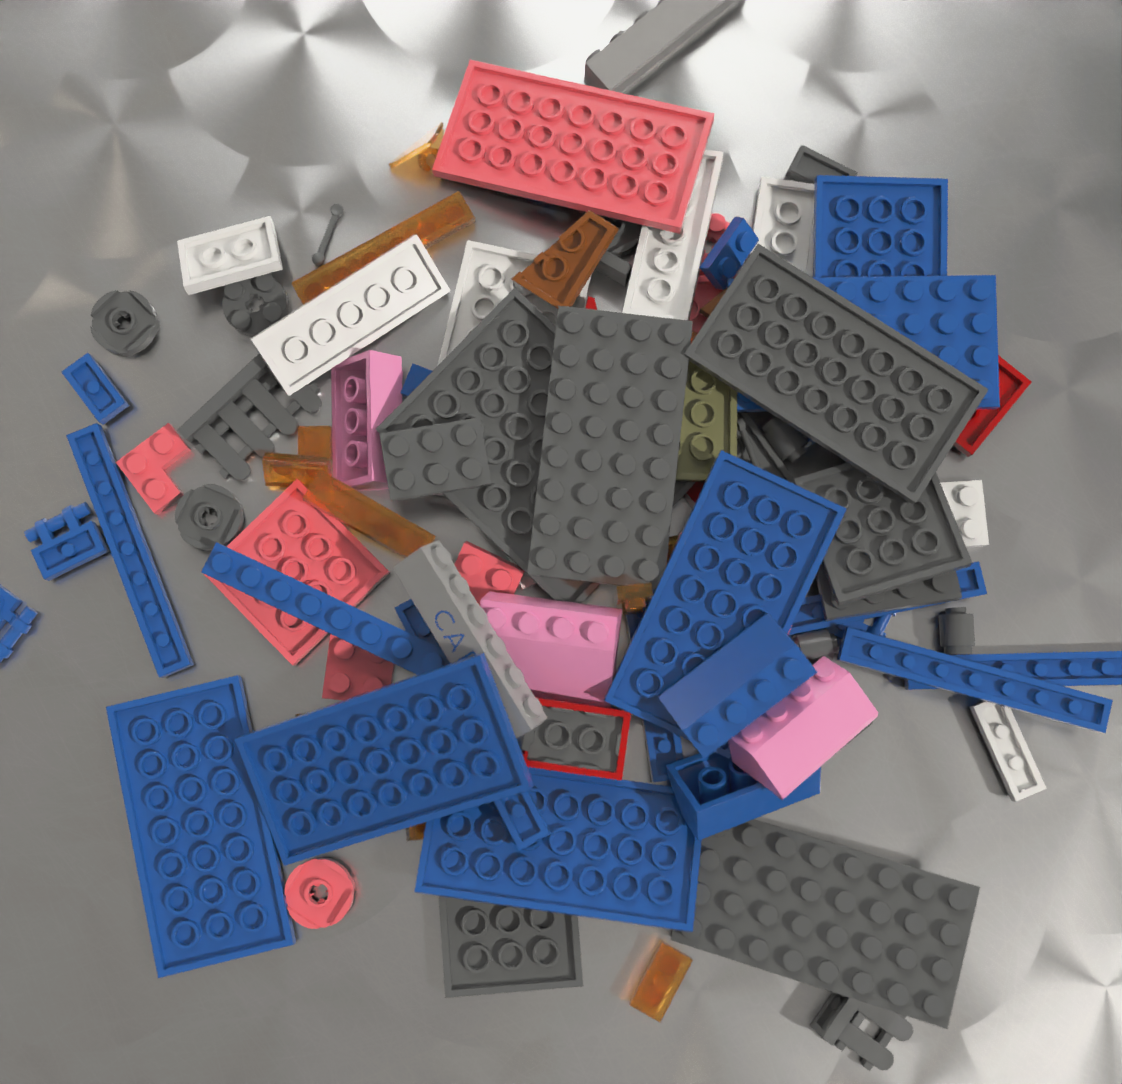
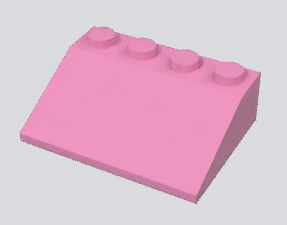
M491 591L481 598L480 607L486 612L488 621L497 636L503 640L508 654L516 667L523 673L525 682L536 698L604 708L612 707V704L604 701V697L616 672L622 609Z

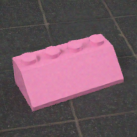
M368 350L349 357L331 368L333 491L388 489L380 434L376 431V428L403 402L401 394L403 379L401 356Z
M825 656L812 665L817 671L814 676L728 740L732 762L782 800L878 717V711L850 672Z

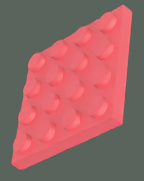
M298 479L226 546L353 607H356L390 573ZM204 574L293 666L303 659L328 634V632Z

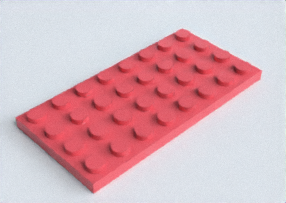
M470 60L432 172L435 177L584 212L590 210L597 215L680 234L713 125L714 113Z

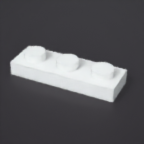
M986 701L970 706V710L1011 801L1017 802L1047 789L1011 708Z

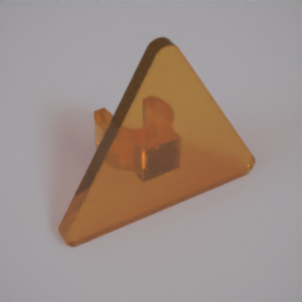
M440 122L389 163L391 169L418 155L419 167L423 171L429 172L431 168L426 162V157L432 154L436 159L438 149L431 148V145L444 128V124Z

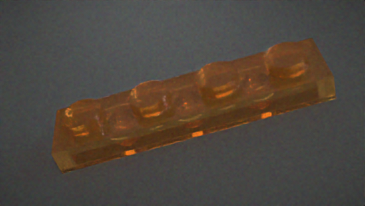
M319 470L303 496V501L403 558L408 557L420 547L432 543L436 537L322 470Z

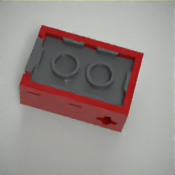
M537 698L542 705L547 719L523 736L522 755L527 767L622 781L631 713L624 710Z

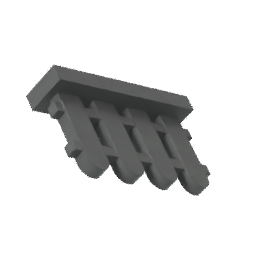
M258 354L179 427L177 431L191 443L196 439L199 444L195 448L201 454L207 450L223 466L219 473L224 478L231 474L235 479L244 480L251 473L250 465L245 461L251 453L255 452L263 458L273 454L275 447L268 437L277 429L284 435H292L297 431L298 422L292 415L300 407L308 413H316L320 410L322 402L316 394L320 388L314 382L310 386L305 385L290 395L294 401L285 409L269 392L278 381L260 354ZM268 372L271 376L261 384L258 380ZM244 394L247 399L237 406L234 402ZM253 405L271 421L262 431L245 415ZM220 416L223 421L213 429L210 425ZM229 428L247 444L239 453L221 437Z
M836 993L831 994L810 1025L822 1039L832 1046L835 1045L841 1051L847 1046L863 1057L860 1064L869 1071H871L873 1066L879 1070L891 1068L894 1057L886 1046L892 1037L899 1041H907L913 1034V1026L905 1019V1015ZM865 1017L883 1029L876 1040L859 1028Z

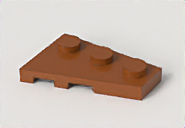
M589 210L560 235L558 241L545 252H541L533 259V263L522 272L519 271L511 280L557 309L558 306L572 307L619 229Z

